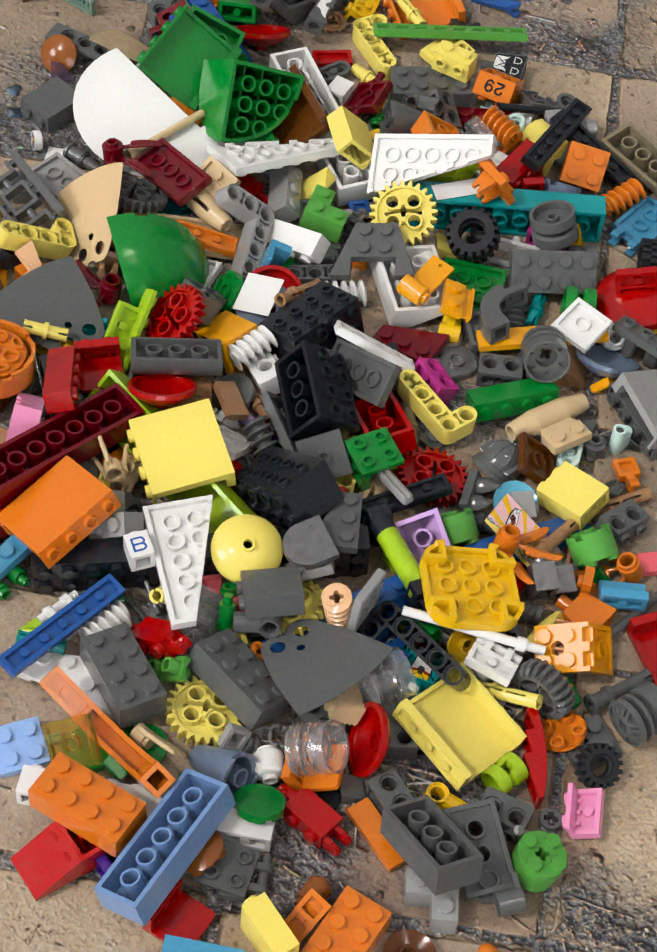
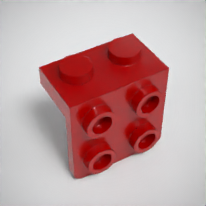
M119 337L83 339L74 342L76 352L81 353L83 366H80L81 377L79 378L81 393H91L94 388L104 390V388H100L97 384L109 369L123 373Z
M179 879L145 927L142 926V929L163 943L165 934L199 941L215 919V912L182 891V879Z

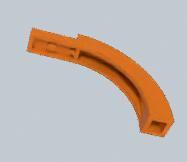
M58 665L38 682L108 755L115 759L136 782L158 799L176 780L157 760L148 755L130 739Z

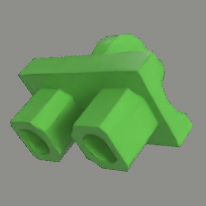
M165 657L164 659L154 658L149 660L161 684H182L189 680L191 675L188 667L191 661L190 657Z

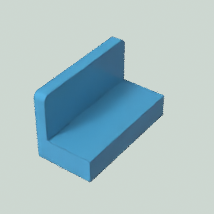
M273 239L264 252L260 267L265 265L283 266L291 254L292 247Z
M599 580L597 599L615 609L645 612L649 601V592H646L644 584Z

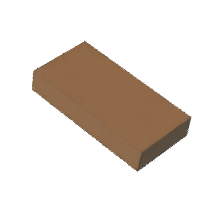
M215 381L212 387L226 419L247 420L250 414L235 381Z

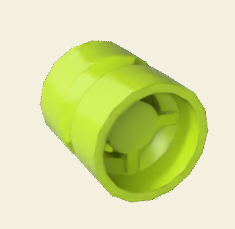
M507 752L496 761V764H491L482 771L480 777L486 789L488 786H491L505 794H509L513 787L519 786L529 777V773L524 762L516 754Z

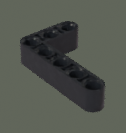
M386 600L380 603L357 629V633L385 643L395 633L446 684L456 691L466 690L471 683L469 673L410 617L401 615L402 609L392 601ZM391 610H395L394 615L387 619V614ZM411 625L410 631L407 634H403L404 628ZM378 627L377 633L374 636H370L371 631ZM427 641L426 648L419 650L420 644ZM440 657H444V662L440 666H436V661ZM461 673L460 680L453 682L454 675Z

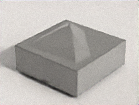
M229 722L217 744L222 748L242 751L252 732L246 727Z

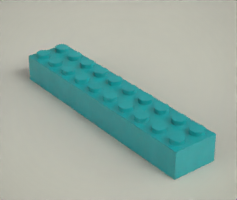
M416 181L412 183V187L420 183V190L427 188L426 196L433 195L431 202H436L434 209L438 210V215L433 216L437 218V223L432 225L434 229L447 230L446 227L447 224H450V218L452 216L455 218V213L458 210L462 213L465 207H468V210H472V206H477V210L484 208L486 213L490 212L493 215V218L497 221L500 235L526 237L527 230L530 227L529 213L533 207L545 201L564 200L570 202L575 207L576 223L580 224L583 242L599 243L606 216L605 196L513 188L514 192L512 194L515 202L508 206L499 196L486 204H482L481 200L484 197L477 199L476 194L437 200L431 185L443 184L442 182ZM413 200L410 201L408 204L412 207H415L419 204V202ZM403 211L401 216H406V212ZM413 220L409 223V225L412 227H416L420 224L416 220Z

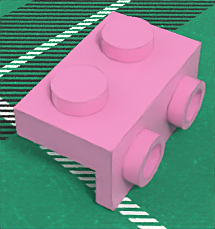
M574 782L568 783V791L564 793L566 813L562 815V827L567 831L572 840L601 838L605 798L603 788L577 789Z

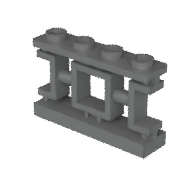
M17 151L10 155L11 160L4 162L8 171L0 176V189L2 187L6 188V191L0 195V199L3 204H0V213L3 216L1 220L14 221L11 218L14 216L19 222L28 215L31 220L25 224L38 227L47 219L53 224L59 217L68 219L69 217L65 209ZM17 167L30 183L29 185L23 179L15 185L12 184L11 181L19 176L14 168ZM25 190L32 200L16 211L9 201ZM39 196H41L42 199L46 202V204L51 208V210L54 212L53 214H51L47 208L39 214H37L34 211L42 205L40 199L38 198Z

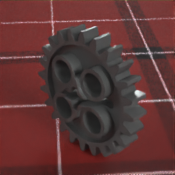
M128 174L126 176L122 175L118 207H123V210L130 209L131 212L136 210L140 214L143 212L151 213V211L157 213L158 210L163 211V208H166L168 196L159 190L155 184L146 181L144 177L140 179L137 175H134V177Z

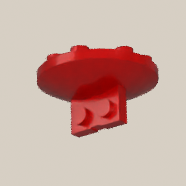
M657 266L616 269L615 272L610 273L596 286V310L613 321V323L626 315L650 330L657 329Z

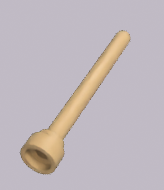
M202 109L196 111L148 140L158 141L161 138L166 139L204 117L205 111ZM149 147L123 149L124 157L127 160L129 158L135 159Z

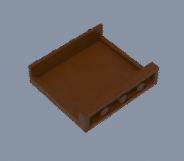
M293 64L289 68L290 72L304 75L305 78L300 95L290 108V113L272 130L274 137L279 139L280 144H289V140L309 143L310 139H319L330 130L326 118L329 113L305 73L296 64Z

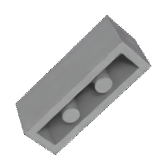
M294 165L283 166V168L275 169L270 173L267 205L273 210L275 219L287 223L299 218L303 174Z

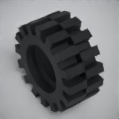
M641 239L637 256V268L657 266V239Z
M606 743L587 744L586 747H581L579 749L581 753L575 755L578 761L573 762V766L578 769L574 773L580 776L578 781L584 783V786L591 788L607 789V787L614 786L613 782H618L620 779L617 775L623 773V770L619 769V765H623V761L618 760L621 757L620 753H615L616 748ZM596 756L602 757L606 763L605 772L600 776L595 775L591 771V761Z

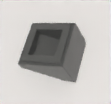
M343 774L340 787L338 788L341 804L357 803L366 798L362 778Z

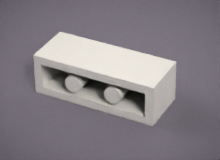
M274 218L267 247L275 239L292 247L288 258L294 259L296 257L307 265L311 263L318 265L321 264L331 243L321 233Z

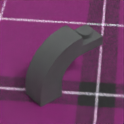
M524 282L506 289L499 284L491 288L482 298L479 328L481 334L490 345L509 338L510 320L503 313L527 303L528 286Z

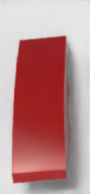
M527 707L523 717L527 729L524 733L527 737L522 742L525 751L522 761L529 773V777L525 782L536 810L540 809L545 795L547 749L539 712Z

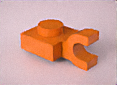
M634 456L612 460L611 467L619 482L625 481L627 493L640 488L638 479H640L641 472Z

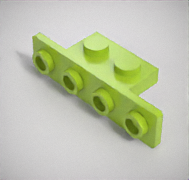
M146 288L138 308L118 300L104 337H119L123 373H126V370L131 366V337H140L142 330L147 326L149 321L148 315L157 301L156 295L158 292L156 290Z

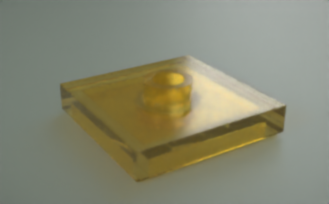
M91 713L41 724L50 761L60 751L85 767L103 763Z

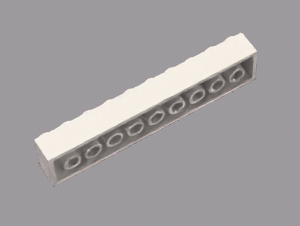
M307 47L270 54L269 67L290 72L289 68L296 64L305 73L329 115L339 108ZM329 130L319 139L333 138L331 131ZM341 154L336 155L334 158L326 157L315 161L319 171L328 167L335 176L336 181L329 189L336 192L334 200L338 207L347 205L348 201L370 200L377 196V194L371 196L367 194L370 165L361 170Z

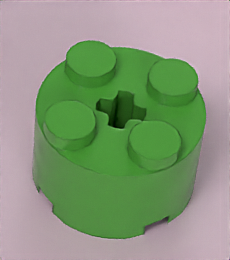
M472 507L464 508V511L460 513L457 510L440 514L451 546H456V543L471 544L479 541L477 537L479 536V531Z
M610 523L601 524V529L597 530L591 527L570 535V538H565L574 566H577V569L586 568V566H597L598 560L606 559L608 561L619 557V549Z
M544 831L525 833L510 854L514 872H517L519 882L524 885L523 888L530 892L538 893L548 890L567 866L566 850L561 843L560 837L555 833Z

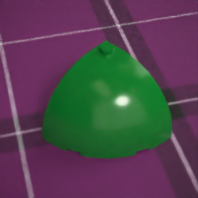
M204 59L199 89V110L205 111V116L201 118V122L206 128L207 135L215 141L240 143L266 135L275 129L290 113V108L300 95L305 76L238 59Z
M125 213L106 217L132 306L138 308L146 288L158 292L156 295L157 304L158 298L164 297V291L169 293L171 286L176 288L179 283L182 284L184 278L205 285L209 273L208 258L200 240L186 226L173 219L147 213V216H135V213Z

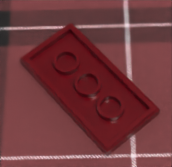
M161 138L158 141L163 143L164 147H149L135 159L152 172V178L143 176L182 207L210 185L213 180L211 176L164 138Z

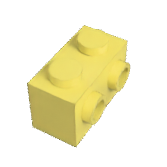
M442 40L434 50L431 69L467 83L475 73L478 54Z

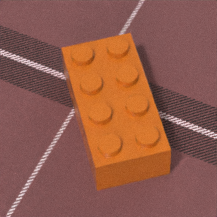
M60 751L28 790L31 807L117 858L147 818L146 803Z
M347 885L301 952H373L390 926L392 912Z

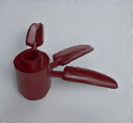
M109 138L102 144L104 164L123 162V164L152 178V172L144 164L134 158L125 159L123 149L164 147V145L155 140H133L130 144L123 145L120 140Z
M76 259L75 262L88 282L90 289H99L98 298L95 299L98 308L101 307L100 301L106 305L117 304L118 300H120L122 289L121 278L115 273H107L100 281L80 260Z

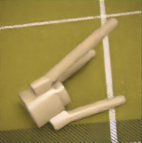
M99 435L98 440L105 463L102 466L96 456L91 457V459L102 473L104 481H120L124 473L128 472L129 444L126 443L124 445L121 463L118 459L109 457L103 438Z
M144 723L138 724L130 733L129 738L141 749L148 750L156 743L172 755L178 754L182 758L187 756L177 747L150 730Z

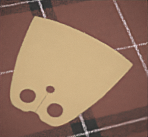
M118 30L96 32L89 38V40L110 50L118 48L127 58L138 62L136 60L138 55L143 50L147 52L149 49L143 43Z
M123 162L111 163L91 170L72 181L57 194L58 202L65 209L69 217L67 220L71 222L75 233L76 246L70 255L74 260H79L80 251L86 249L87 257L82 262L86 267L91 261L99 262L103 260L108 253L112 235L106 217L117 215ZM93 233V239L89 240V235ZM99 241L104 243V249L101 254L96 253V245Z

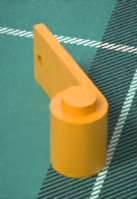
M433 255L414 274V277L409 274L405 275L399 282L396 292L417 306L425 305L430 299L431 294L450 276L454 268Z

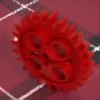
M179 283L176 288L171 286L169 293L164 291V297L158 298V303L155 304L153 311L149 313L151 316L148 325L144 328L148 331L145 336L193 338L192 332L199 331L197 325L203 323L200 318L206 315L203 311L207 307L203 303L206 300L202 296L203 293L187 283L183 286Z
M429 446L426 447L425 451L418 447L416 452L413 450L409 454L404 453V464L397 466L396 477L403 485L411 484L432 477L433 464H435L434 476L444 473L453 488V494L427 502V508L431 504H434L437 508H439L440 504L445 508H448L449 503L456 505L457 500L460 501L469 474L465 473L467 467L460 466L461 460L454 461V454L447 456V450L440 453L438 447L431 451Z

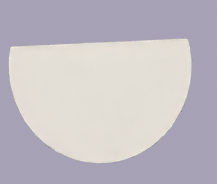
M118 48L108 51L92 62L80 77L74 92L73 113L77 128L86 144L102 160H104L102 144L107 139L116 138L123 145L130 144L133 140H148L188 117ZM194 122L165 140L170 142L200 127ZM123 164L124 172L144 177L135 169Z

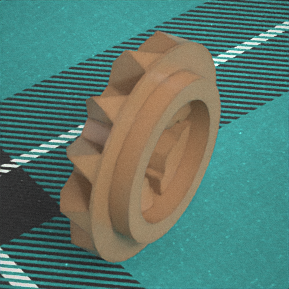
M332 11L323 29L324 32L340 33L341 30L346 28V17L340 12Z

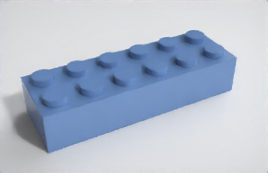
M186 768L93 888L102 906L145 927L236 804L229 785Z

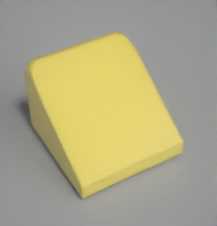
M436 233L435 248L439 258H457V256L452 254L446 236Z

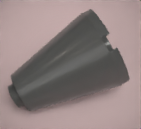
M388 99L382 109L384 120L380 121V134H412L410 129L423 112L396 100Z

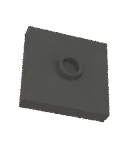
M339 428L295 441L299 453L325 459L334 479L353 473Z

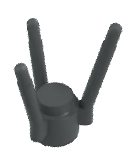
M145 580L144 584L149 596L152 588L149 582ZM125 593V601L143 621L146 616ZM151 602L152 607L147 610V616L169 620L166 604L161 603L160 607L158 604Z

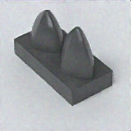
M470 469L459 501L461 512L464 511V508L472 507L475 515L476 511L491 504L490 501L481 496V494L501 487L500 484L490 478L481 477L479 469Z

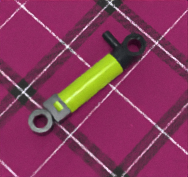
M384 502L363 508L361 510V520L363 525L368 526V531H372L374 534L373 546H381L407 590L405 597L410 606L427 612L419 563L393 522V515L389 505Z

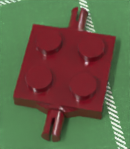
M380 71L373 80L358 83L344 104V107L357 117L363 113H376L393 88L390 80L382 81L385 78V74Z

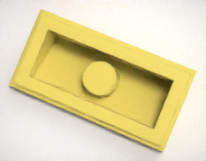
M328 167L302 181L300 199L309 200L317 184L329 188L336 181L335 176Z

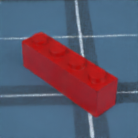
M75 345L48 349L42 392L47 414L75 410L76 401L79 400L80 366H83L81 353L76 352Z

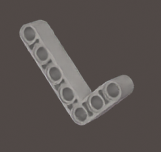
M232 183L216 191L215 201L222 209L245 223L231 266V270L240 273L245 282L248 273H252L261 265L275 216L273 210L268 205L237 184Z

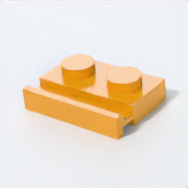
M447 278L443 284L439 312L458 320L463 318L466 323H469L472 318L475 289L469 290L466 288V285Z

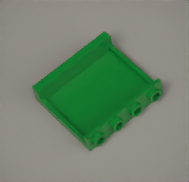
M186 3L184 7L179 5L172 14L175 18L171 22L167 20L161 27L162 34L159 37L155 35L148 43L150 46L147 52L143 50L138 55L136 67L169 97H174L195 111L199 106V89L204 59H237L243 50L237 45L233 48L191 12L187 8L190 4Z

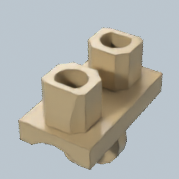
M128 452V472L124 473L120 481L111 483V490L133 493L140 479L138 467L141 464L140 461L135 462L132 453Z

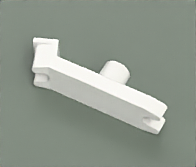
M514 236L512 240L500 237V243H498V249L509 252V249L543 250L536 247V245L522 243V239L518 236Z

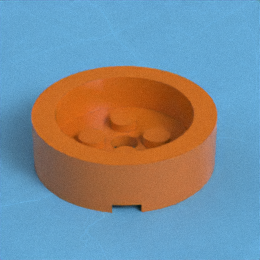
M0 319V399L12 397L22 392L31 384L36 374V345L30 338V333L20 325Z

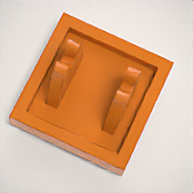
M491 159L476 163L481 173L472 183L473 189L480 186L477 189V199L484 197L481 202L486 204L499 196L508 206L515 202L512 194L514 190L508 183L510 182L508 176L503 171L500 173Z

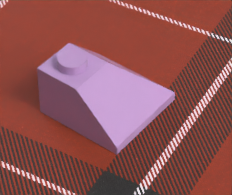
M438 508L395 523L418 563L424 550L433 545L435 540L444 539L445 546H451Z

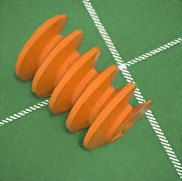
M492 106L483 115L481 120L482 128L487 130L489 134L494 135L504 148H514L523 138L520 126L515 125V122L510 120V117L505 115V112L500 110L498 106Z
M629 178L627 182H623L620 186L609 190L607 194L601 195L605 196L606 214L609 217H612V212L615 215H619L618 208L626 211L625 204L633 207L632 200L640 203L639 196L642 199L647 198L643 185L636 178Z

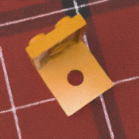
M589 621L534 626L535 643L546 646L544 655L535 653V659L539 658L542 661L546 660L550 665L553 664L558 671H561V674L587 672L602 676H613L611 627ZM562 642L564 652L558 656L555 653V646Z

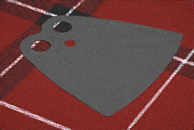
M72 256L44 264L16 279L0 291V318L16 323L21 327L25 326V319L44 324L45 322H50L49 325L66 328L64 326L65 322H70L72 327L68 328V335H60L67 336L73 339L74 342L83 339H101L104 335V324L94 295ZM86 324H92L96 328V333L91 336L85 335L82 327ZM30 334V338L34 342L47 349L61 347L59 340L50 338L44 340L41 339V336Z
M300 619L287 626L283 634L267 640L261 646L264 663L274 683L299 716L324 705L354 686L372 672L393 650L392 647L355 631L310 619ZM299 626H307L309 633L305 636H296L294 630ZM277 642H282L286 645L285 649L280 653H273L270 650V647ZM305 645V649L299 651L297 646Z

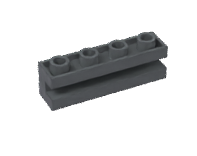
M614 382L610 383L607 393L608 403L614 407L619 419L625 425L632 428L631 437L635 438L642 453L646 454L650 462L657 460V449L648 450L647 448L654 437L628 393H615L611 387Z

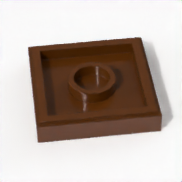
M522 432L518 435V471L539 485L551 476L554 470V455L545 445L526 432Z

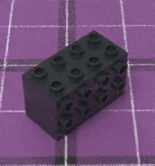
M323 280L259 323V325L265 326L276 338L278 347L270 344L272 349L270 353L272 355L276 354L278 359L303 340L330 350L333 349L337 338L351 343L335 334L334 325L337 320L365 333L358 297Z
M303 340L274 363L290 439L299 441L339 428L344 442V440H347L360 430L343 354Z
M272 446L266 452L257 455L256 460L242 467L239 473L235 475V489L237 493L243 497L246 505L257 516L290 528L317 515L320 517L326 515L329 509L344 498L325 459Z

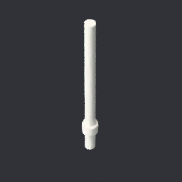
M403 606L401 615L441 626L434 622L427 612ZM452 629L514 647V650L523 653L529 651L544 655L546 646L530 642L528 638L521 636L516 638L493 631Z

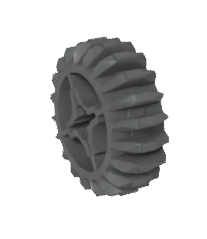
M531 658L523 663L515 672L513 678L517 689L543 696V704L538 710L542 717H548L550 720H559L560 717H564L572 710L571 708L576 702L574 697L576 693L572 690V684L568 683L567 677H564L561 671H558L553 664L550 665L546 660L542 661L539 658Z

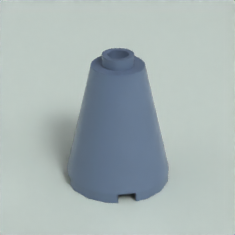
M205 744L197 745L190 752V766L199 773L228 784L233 797H235L236 791L241 787L256 784L259 775L255 772V761L258 762V760L249 752Z

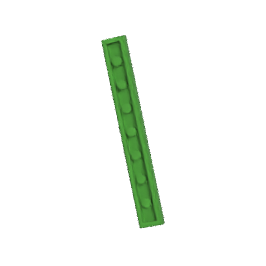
M373 23L372 28L375 37L527 42L528 39L525 28Z

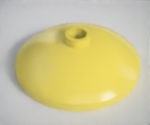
M242 514L227 519L217 528L211 541V558L215 568L224 578L235 584L236 581H241L240 571L278 568L283 557V543L279 532L269 521L256 515ZM245 542H250L252 544V547L245 548L243 544Z

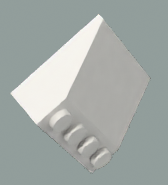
M435 245L406 246L414 274L433 255L439 258ZM370 262L369 266L389 325L404 328L412 327L444 315L439 312L444 282L431 294L430 299L425 305L417 306L396 292L401 280H395V262Z

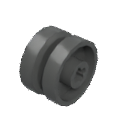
M550 200L542 202L531 209L529 220L532 228L533 243L536 247L543 250H559L576 242L578 228L575 207L570 202Z

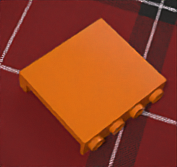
M382 0L383 7L387 8L389 21L392 20V23L413 24L407 20L406 14L394 0ZM409 0L415 8L421 11V16L428 22L427 24L449 25L450 19L458 18L459 22L464 21L466 24V10L461 0Z
M66 455L0 512V525L8 535L11 536L13 534L41 558L46 567L50 569L122 505L109 487Z

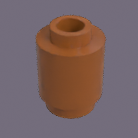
M320 875L317 877L310 876L297 893L294 905L296 906L311 888L326 900L332 892L329 887V881Z

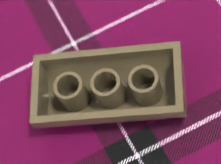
M631 121L601 139V143L657 196V143Z

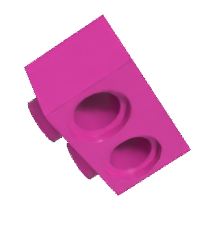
M418 358L414 364V371L421 376L441 401L448 405L460 389L438 359Z

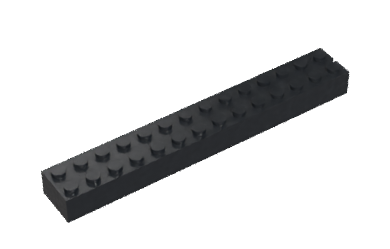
M360 525L357 554L339 552V558L334 560V574L323 577H359L367 575L371 550L367 525ZM288 529L277 530L281 536L282 543ZM208 533L203 576L220 574L211 558V541L214 533ZM123 537L83 539L50 569L46 567L41 558L31 551L34 593L48 594L51 592L88 590L109 573L123 588H146L145 580L149 582L150 587L161 586L156 564L154 567L131 572L124 551ZM245 542L243 544L245 548L252 547V544L250 542ZM283 552L280 564L289 563Z

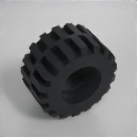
M472 206V210H468V207L463 208L464 212L460 213L458 210L455 213L456 217L452 216L449 220L450 224H447L446 238L452 254L457 256L458 260L474 261L479 264V260H483L484 263L488 261L487 256L492 258L495 255L494 250L497 251L499 248L500 232L497 221L490 212L486 213L484 208L477 210V206ZM478 227L485 231V236L478 243L468 244L461 240L463 233L469 228Z

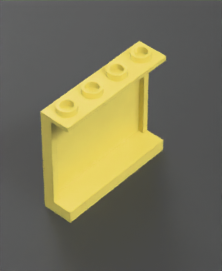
M209 398L128 420L130 429L126 430L129 443H134L135 448H132L135 462L140 461L141 466L138 467L141 480H146L147 485L144 486L147 499H152L153 504H158L157 498L225 480L227 487L236 485L235 471Z
M463 662L459 664L471 677V683L466 690L456 691L441 679L411 700L406 698L401 701L392 713V716L456 791L480 776L481 772L491 764H496V761L505 753L518 749L527 737L522 728L514 722L504 707L493 698L489 690L479 682L473 672ZM461 673L455 674L452 681H459Z

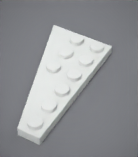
M333 138L310 139L309 143L289 140V144H279V141L246 142L245 146L225 143V147H215L214 144H207V152L238 177L254 172L262 173L268 169H281L283 166L300 165L302 162L307 161L314 162L326 157L334 158L336 155H340L336 150Z
M213 495L142 506L147 532L155 551V564L172 630L197 625Z

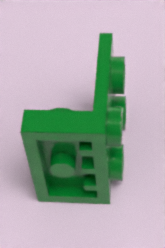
M386 427L344 440L353 472L352 475L361 492L370 489V479L373 478L372 474L404 464V458Z

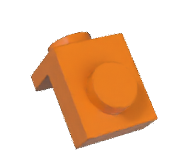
M586 566L584 574L578 575L576 582L577 588H579L578 595L585 592L597 599L598 584L593 583L596 568Z

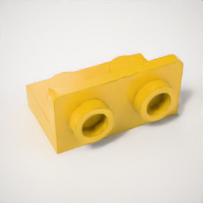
M351 0L343 10L346 12L344 16L346 19L350 15L355 19L374 15L381 0Z

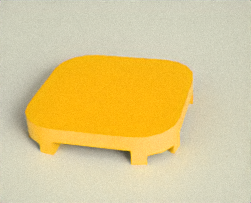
M444 539L435 540L433 545L424 550L419 562L425 608L428 615L434 622L451 629L503 632L514 628L524 611V602H520L514 568L517 564L514 556L509 558L506 553L498 549L499 545L490 543L487 549L445 546Z

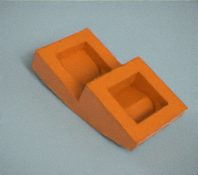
M311 888L284 921L301 944L332 906Z

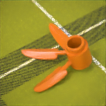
M505 524L499 528L493 544L499 545L498 549L506 553L509 558L514 555L517 547L525 550L526 555L537 559L547 558V561H559L563 558L562 555L525 546L544 537L548 533V527H541L520 535L518 527L512 524ZM516 562L514 574L528 585L535 584L521 564Z
M624 552L621 555L619 554V557L608 560L611 564L616 563L617 567L601 566L608 577L610 572L619 571L621 579L618 582L638 583L644 576V569L638 556L631 552ZM585 569L575 570V577L578 578L579 574H584Z

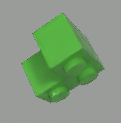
M317 184L304 209L299 227L321 233L327 240L338 243L349 213L332 206L336 195L335 191Z

